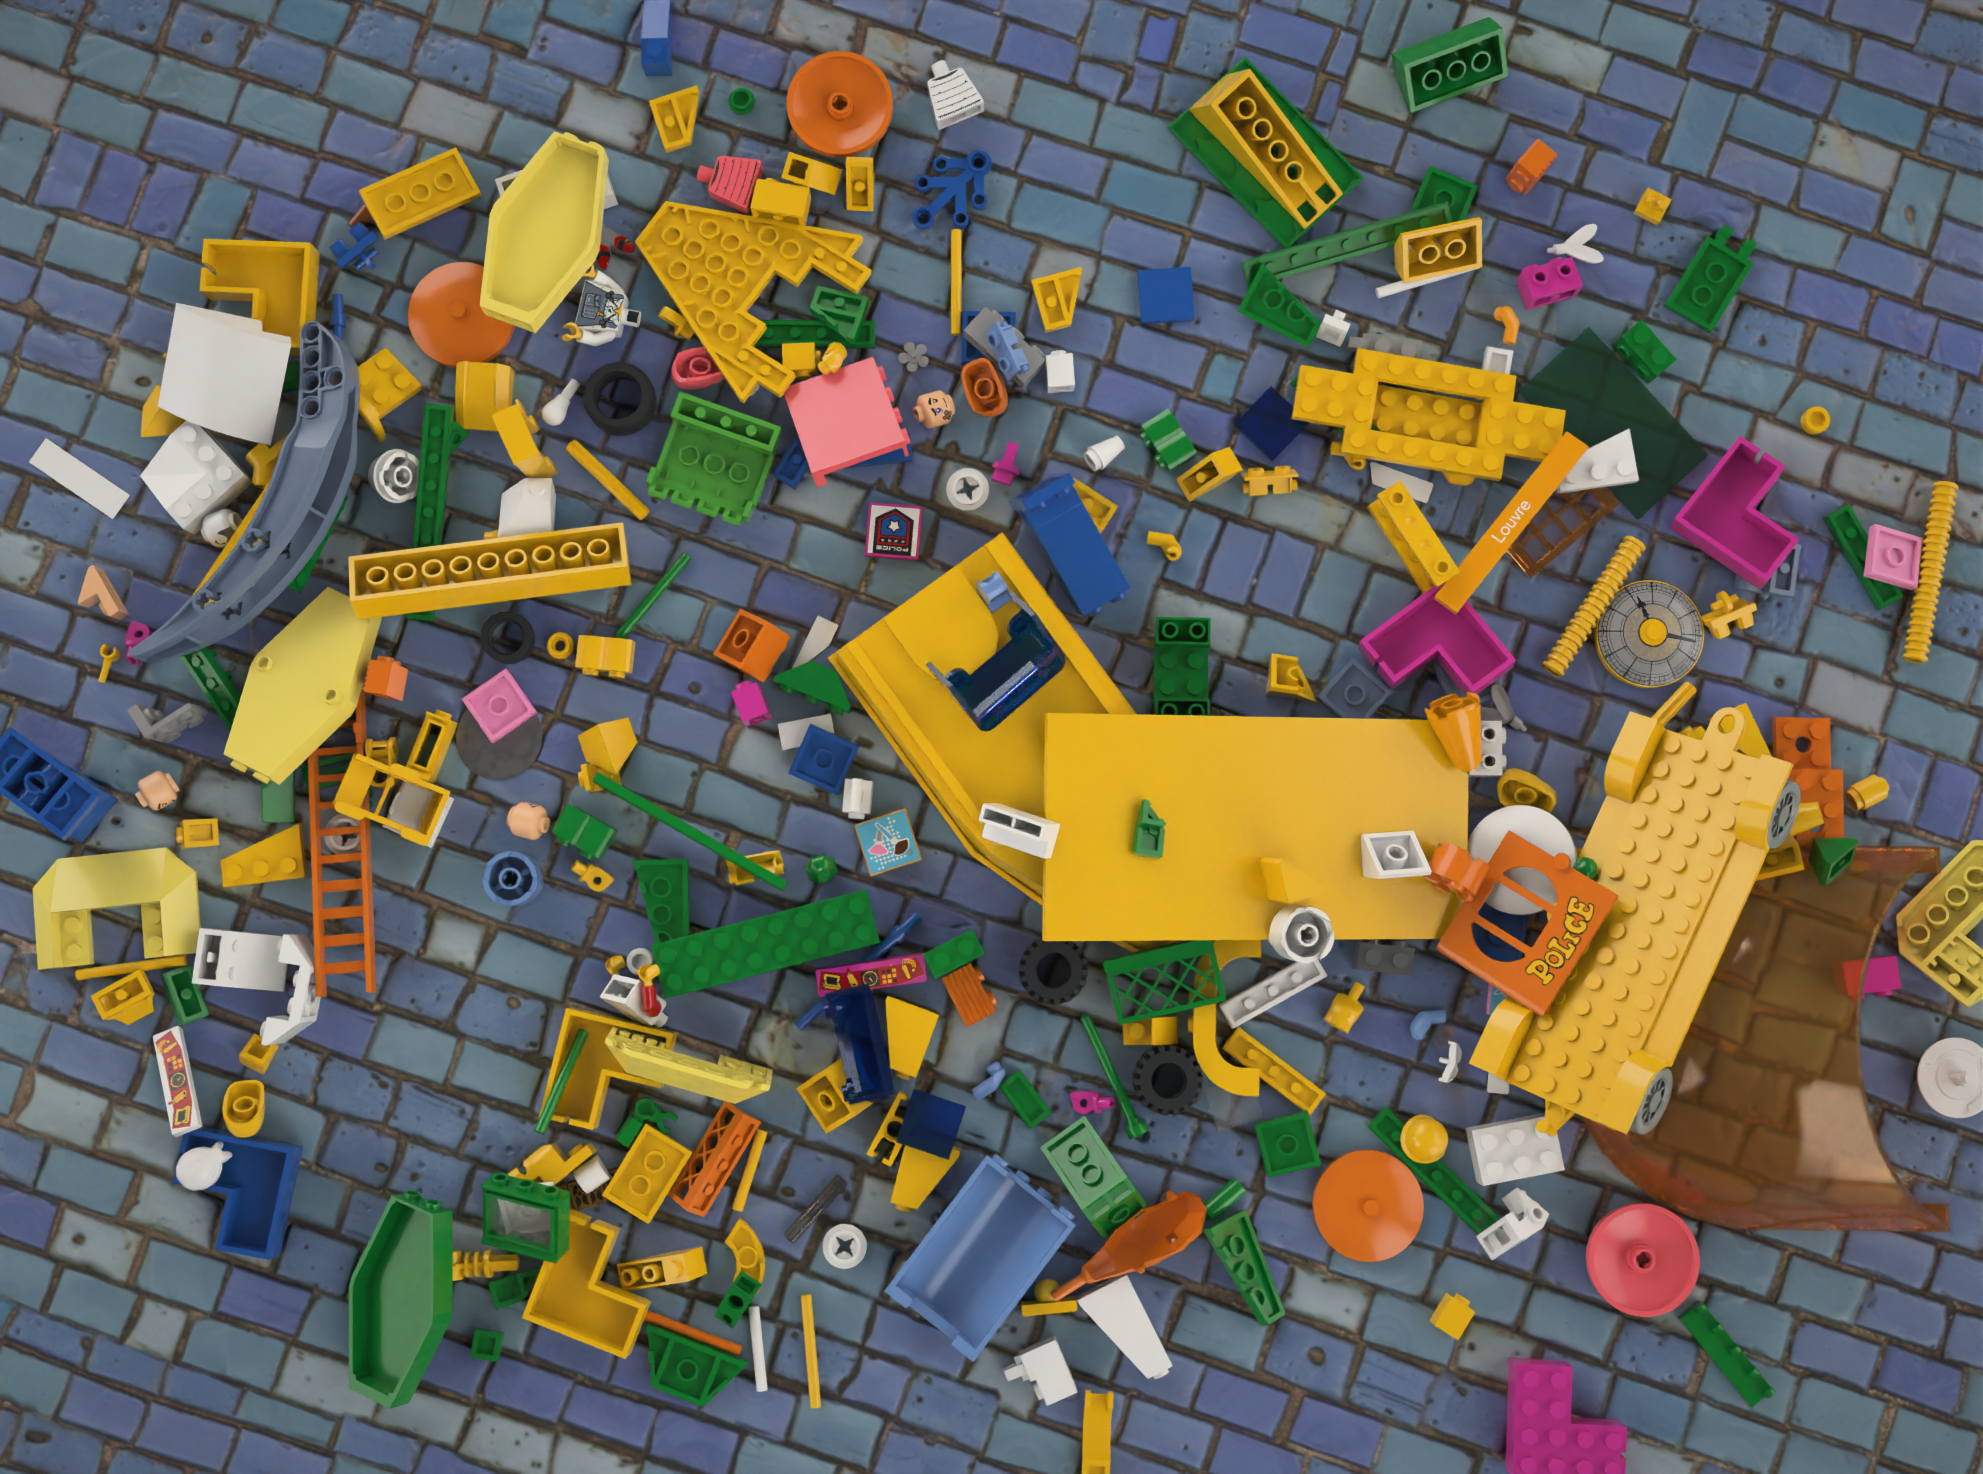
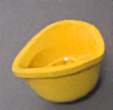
M1421 1114L1414 1116L1404 1125L1400 1136V1143L1403 1152L1408 1158L1417 1163L1428 1164L1439 1160L1444 1155L1448 1144V1134L1440 1122L1431 1116Z

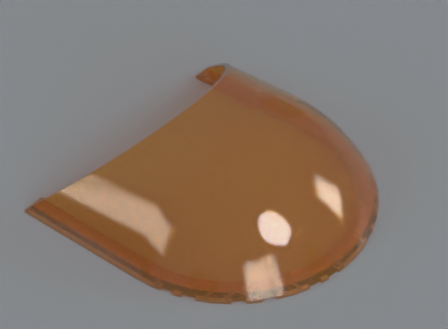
M1857 845L1853 862L1826 886L1819 883L1808 861L1810 852H1801L1805 870L1754 882L1672 1067H1666L1672 1073L1673 1086L1668 1105L1657 1125L1644 1135L1637 1134L1631 1130L1624 1134L1583 1116L1581 1118L1599 1148L1626 1178L1630 1179L1643 1192L1658 1202L1684 1215L1707 1223L1752 1230L1950 1232V1204L1919 1203L1902 1183L1882 1148L1866 1098L1860 1051V1013L1863 987L1877 934L1898 893L1914 873H1941L1940 846Z

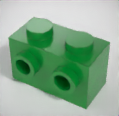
M1642 319L1613 344L1618 353L1635 369L1637 375L1647 384L1677 360Z

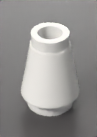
M1114 436L1088 447L1084 453V459L1093 471L1103 470L1125 449L1124 443L1118 436Z

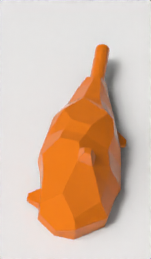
M1169 1190L1166 1192V1201L1141 1209L1116 1229L1104 1246L1086 1264L1081 1266V1273L1050 1292L1056 1302L1086 1283L1091 1284L1134 1271L1142 1274L1145 1272V1268L1156 1265L1169 1256L1183 1251L1189 1243L1203 1233L1207 1209L1201 1198L1187 1191L1176 1194ZM1142 1211H1145L1144 1214H1142L1141 1216H1139L1137 1219H1134V1218H1135L1137 1215H1139Z

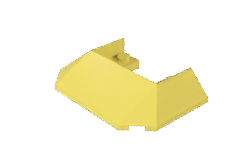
M1972 840L1896 915L1899 954L1966 1008L1983 999V949L1966 937L1983 919V840Z
M169 848L60 858L55 861L33 887L38 970L94 964L91 910L141 905L145 959L196 954L199 928H201L197 871L191 866L186 865Z
M614 1025L605 1040L606 1046L626 1073L736 1104L769 1091L771 1085L772 1069L721 1054L718 1064L664 1049L666 1038Z

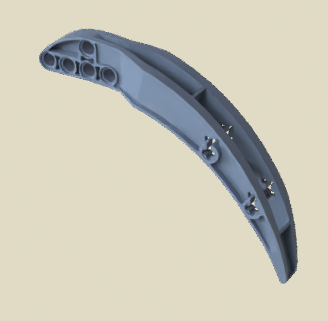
M309 321L301 329L300 378L296 424L282 443L273 475L251 522L236 546L208 581L164 625L131 648L129 656L147 664L159 663L198 651L234 634L259 615L283 592L306 565L327 534L345 498L356 467L360 380L356 361L348 346L319 322ZM209 599H211V600H213V601H218V602H216V603H215V602H210V603H208ZM233 610L236 611V612H238V613H241V615H240V614H233Z

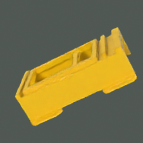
M518 399L515 400V405L491 415L514 466L516 465L528 478H550L558 474L552 460L548 456L544 457L532 438L531 434L538 432L540 429L536 419L532 415L529 417L526 415V410Z
M354 753L332 804L335 805V810L339 813L357 820L366 817L400 831L401 837L426 846L430 842L451 791L419 779L417 771L394 763L391 766H387ZM378 770L390 775V777L386 780V787L375 812L372 813L360 807L375 772ZM394 777L434 793L418 831L378 815L390 787L394 785Z

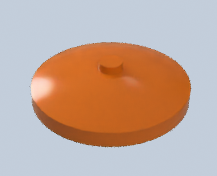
M833 51L812 58L797 71L787 93V113L793 131L808 148L828 157H851L869 150L884 136L892 119L893 98L887 78L871 60L853 52Z
M455 262L440 266L428 273L419 282L411 296L408 307V324L411 334L420 349L439 364L456 368L457 363L462 361L487 363L497 357L511 340L515 326L486 316L480 307L484 266L469 262Z
M1361 1149L1339 1156L1323 1170L1314 1187L1312 1211L1315 1224L1321 1236L1338 1253L1357 1261L1376 1262L1397 1255L1413 1241L1422 1223L1424 1202L1417 1179L1404 1163L1378 1150Z

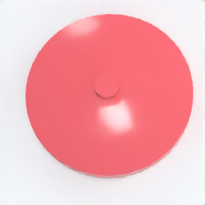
M1630 1203L1608 1212L1596 1224L1586 1248V1266L1594 1288L1607 1303L1630 1315L1652 1317L1675 1309L1689 1296L1698 1278L1700 1255L1693 1233L1676 1214L1650 1203Z

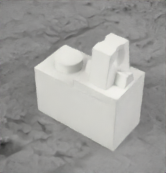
M1055 1335L1020 1350L1019 1354L1014 1356L1015 1363L1003 1368L1007 1381L1022 1376L1023 1381L1030 1379V1382L1036 1380L1037 1383L1033 1384L1039 1400L1044 1398L1047 1406L1078 1393L1077 1386Z

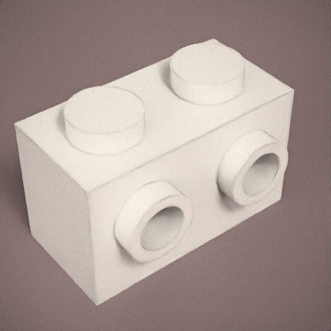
M1481 721L1482 761L1475 770L1469 771V777L1502 776V771L1506 770V755H1502V744L1506 742V729L1502 728V721Z

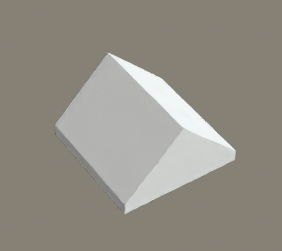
M1413 830L1362 834L1363 877L1385 879L1431 875V868Z

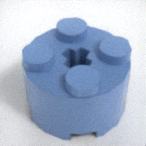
M511 851L497 854L488 861V866L484 871V878L482 879L487 895L493 901L506 906H522L530 903L539 895L544 885L541 866L537 861L525 853ZM511 873L518 876L516 884H509V880L512 879Z

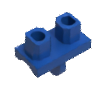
M358 222L348 231L358 242L350 249L340 238L329 248L338 259L336 263L340 268H345L357 256H360V259L353 265L360 270L367 264L373 270L376 265L372 259L379 253L374 247L367 253L364 250L380 237L375 231L370 232L367 227Z

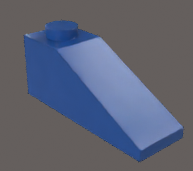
M644 0L641 31V65L646 76H672L671 0Z

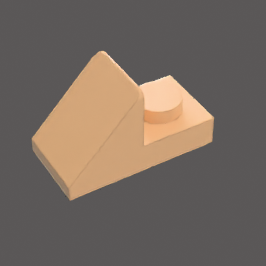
M95 565L88 567L78 599V605L89 608L99 602V607L106 616L118 620L125 618L129 613L104 569Z

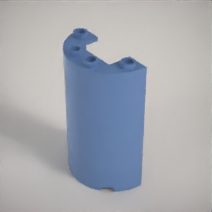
M997 1154L993 1157L987 1155L885 1289V1292L907 1309L910 1306L953 1340L951 1345L972 1362L975 1361L1076 1226L1073 1221L1075 1215L1064 1206L1059 1208L1051 1201L1054 1197L1041 1186L1037 1190L1029 1184L1032 1180L1029 1176L1019 1169L1016 1173L1007 1167L1008 1163Z

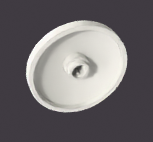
M1514 805L1494 811L1475 827L1468 840L1469 856L1475 862L1479 857L1488 864L1508 830L1553 857L1558 853H1565L1571 860L1570 867L1572 868L1577 861L1576 847L1567 828L1550 813L1532 806ZM1520 867L1504 873L1507 878L1548 903L1553 904L1557 902L1556 890L1549 878L1542 872L1533 868ZM1500 882L1496 883L1485 901L1489 906L1513 915H1531L1544 911V909Z

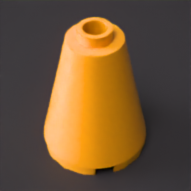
M1466 692L1467 697L1461 698L1458 697V693L1443 696L1429 703L1430 709L1425 708L1426 717L1454 767L1461 769L1463 772L1475 770L1482 761L1481 703L1479 696L1472 692Z

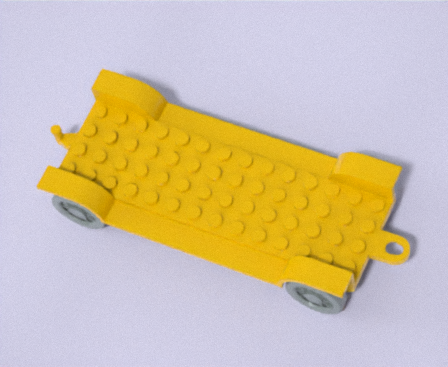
M1727 707L1717 711L1713 715L1702 741L1666 730L1658 720L1634 712H1629L1607 762L1604 775L1606 798L1578 859L1582 857L1593 859L1598 867L1597 876L1593 880L1619 895V897L1549 1007L1550 1012L1542 1018L1508 996L1493 1011L1469 1061V1064L1545 1099V1120H1539L1536 1123V1130L1540 1133H1545L1551 1137L1555 1136L1557 1131L1576 1113L1614 1131L1618 1130L1627 1134L1631 1130L1637 1134L1644 1135L1657 1125L1668 1105L1673 1086V1077L1670 1069L1666 1067H1672L1769 849L1777 848L1787 838L1796 820L1800 805V788L1796 782L1787 779L1793 767L1792 763L1762 754L1759 760L1737 752L1745 733L1747 722L1743 714L1735 708ZM1730 715L1734 716L1736 719L1734 729L1727 734L1721 733L1718 727L1723 718Z

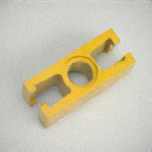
M899 1091L866 1153L871 1157H877L879 1152L875 1148L883 1137L894 1142L895 1146L890 1158L887 1156V1158L884 1157L882 1163L890 1167L924 1105L923 1102L914 1099L913 1103L916 1108L909 1119L906 1120L904 1117L897 1115L896 1110L901 1099L906 1101L908 1098L906 1093ZM892 1121H898L903 1126V1132L898 1136H894L888 1131V1124Z

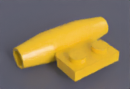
M1818 802L1800 803L1797 817L1790 833L1780 846L1775 849H1769L1755 881L1805 870L1799 844L1792 836L1824 824Z

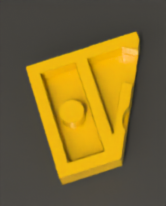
M697 85L649 101L666 153L692 145L700 94Z
M1081 267L1031 280L1045 333L1071 327L1082 274Z

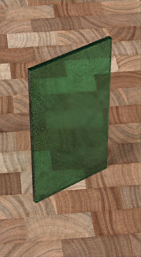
M1590 327L1584 329L1576 339L1530 381L1521 386L1518 391L1531 405L1566 410L1562 436L1567 431L1589 446V448L1630 429L1639 481L1631 484L1609 486L1607 488L1637 520L1642 518L1648 510L1708 456L1707 452Z

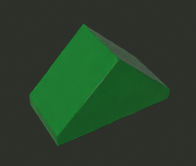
M1814 838L1808 861L1821 885L1826 886L1853 862L1858 840L1854 838Z

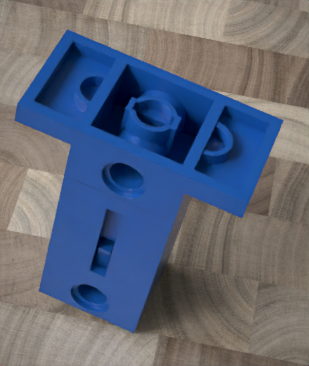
M1054 474L1011 499L1009 503L1013 510L1018 511L1074 612L1082 616L1088 615V617H1091L1102 611L1101 605L1111 601L1115 603L1126 596L1125 591L1129 590L1130 586L1073 487L1075 481L1071 474Z
M9 727L1 736L0 793L61 839L66 841L68 837H71L83 843L118 799L75 767L36 746L14 728Z

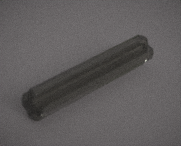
M836 1175L785 1231V1238L793 1244L796 1243L848 1184L842 1176Z

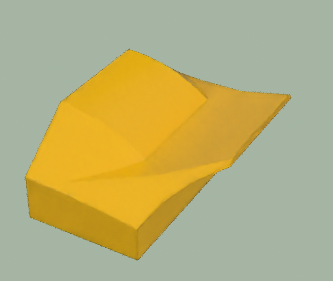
M139 969L91 995L102 1020L114 1019L130 1025L154 1012L152 998L155 993L144 969Z

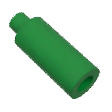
M1235 1177L1204 1202L1207 1209L1205 1222L1210 1218L1213 1221L1216 1220L1247 1193Z

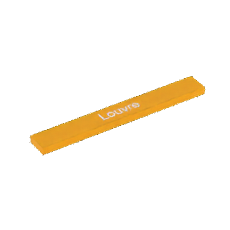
M1566 431L1458 566L1460 573L1446 581L1434 599L1456 615L1585 454L1589 446Z

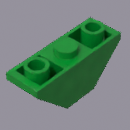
M809 661L775 675L773 681L779 685L778 690L793 695L794 691L803 694V700L814 705H818L819 701L829 705L827 710L843 716L844 712L851 714V704L835 670Z

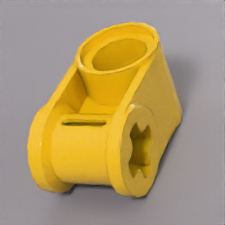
M395 737L380 741H374L372 738L366 739L365 756L387 766L397 763V739ZM376 770L371 785L384 790L386 780L383 783H379L377 777L380 771ZM394 777V785L391 786L390 789H392L396 785L398 781L397 778Z

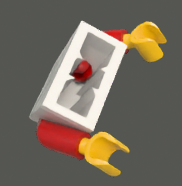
M621 955L609 958L605 963V967L612 975V978H609L610 981L600 995V998L635 1022L649 1026L655 1025L657 1028L662 1027L668 1019V1015L663 1012L666 1001L656 994L655 984L652 983V979L660 974L659 967L656 964L651 966L650 962L641 966L638 969V976L642 980L640 981L619 975L618 971L626 967Z

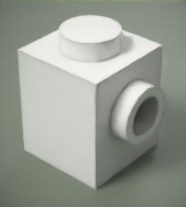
M1064 350L1052 351L1045 358L1048 393L1074 391L1073 353L1066 354Z

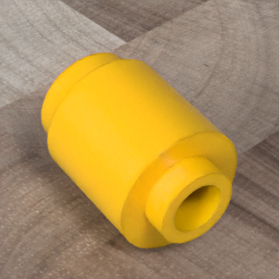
M1872 774L1850 786L1849 790L1844 794L1845 799L1853 810H1865L1888 797L1889 785L1883 777Z

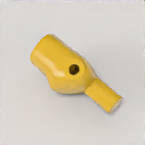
M1355 982L1348 995L1337 993L1323 1020L1348 1034L1364 1010L1361 1003L1357 1000L1365 986Z

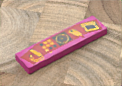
M923 953L815 968L819 997L927 981Z

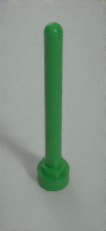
M1083 1014L1080 1018L1081 1023L1127 1120L1125 1131L1129 1139L1135 1138L1149 1131L1145 1120L1142 1121L1140 1116H1136L1091 1016Z

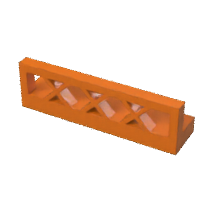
M724 1101L668 1196L686 1211L705 1217L760 1126L761 1121L741 1111L734 1104ZM729 1111H731L735 1115L730 1123L725 1126V1118ZM718 1136V1143L714 1149H711V1141L714 1137ZM703 1160V1168L696 1174V1166L699 1161ZM689 1184V1191L683 1199L679 1194L684 1186Z

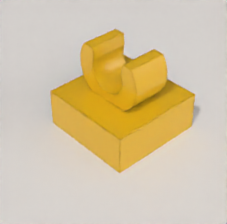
M1648 187L1633 214L1658 225L1672 199Z

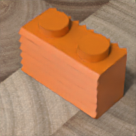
M1537 139L1516 162L1506 177L1510 188L1517 193L1526 195L1546 173L1556 159L1557 154L1540 139Z
M378 656L377 660L370 659L367 661L370 665L367 666L368 671L366 674L368 676L365 677V687L362 688L364 692L379 698L403 701L408 669L401 667L400 661L385 656Z
M969 963L941 978L966 1027L996 1012L994 1006L998 1005L992 991L986 992L981 982L985 978L978 965L973 967Z

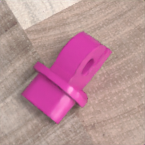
M1008 442L1003 460L996 461L992 465L994 469L992 481L1012 486L1014 477L1019 475L1017 467L1014 466L1019 444Z
M131 621L126 634L125 647L128 650L126 659L130 664L140 665L141 661L129 656V651L152 633L147 625Z
M1082 1090L1070 1093L1073 1109L1081 1114L1091 1111L1101 1113L1103 1109H1111L1115 1105L1114 1096H1103L1101 1092ZM1083 1099L1087 1101V1106L1082 1104Z

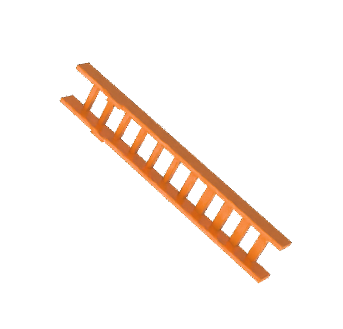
M361 689L356 707V719L346 720L339 727H353L357 746L317 748L308 757L315 989L317 997H327L326 975L365 972L366 992L377 993L370 819L366 817L361 819L360 826L321 829V810L335 809V805L332 804L333 801L320 802L319 783L342 781L345 773L319 775L318 764L319 756L351 753L365 756L367 723L366 697L363 689ZM368 789L360 808L370 812ZM360 834V853L322 855L321 837ZM361 862L362 878L323 881L322 864ZM362 890V906L324 908L323 893ZM363 917L364 933L325 936L324 920ZM364 944L365 960L326 963L325 947Z

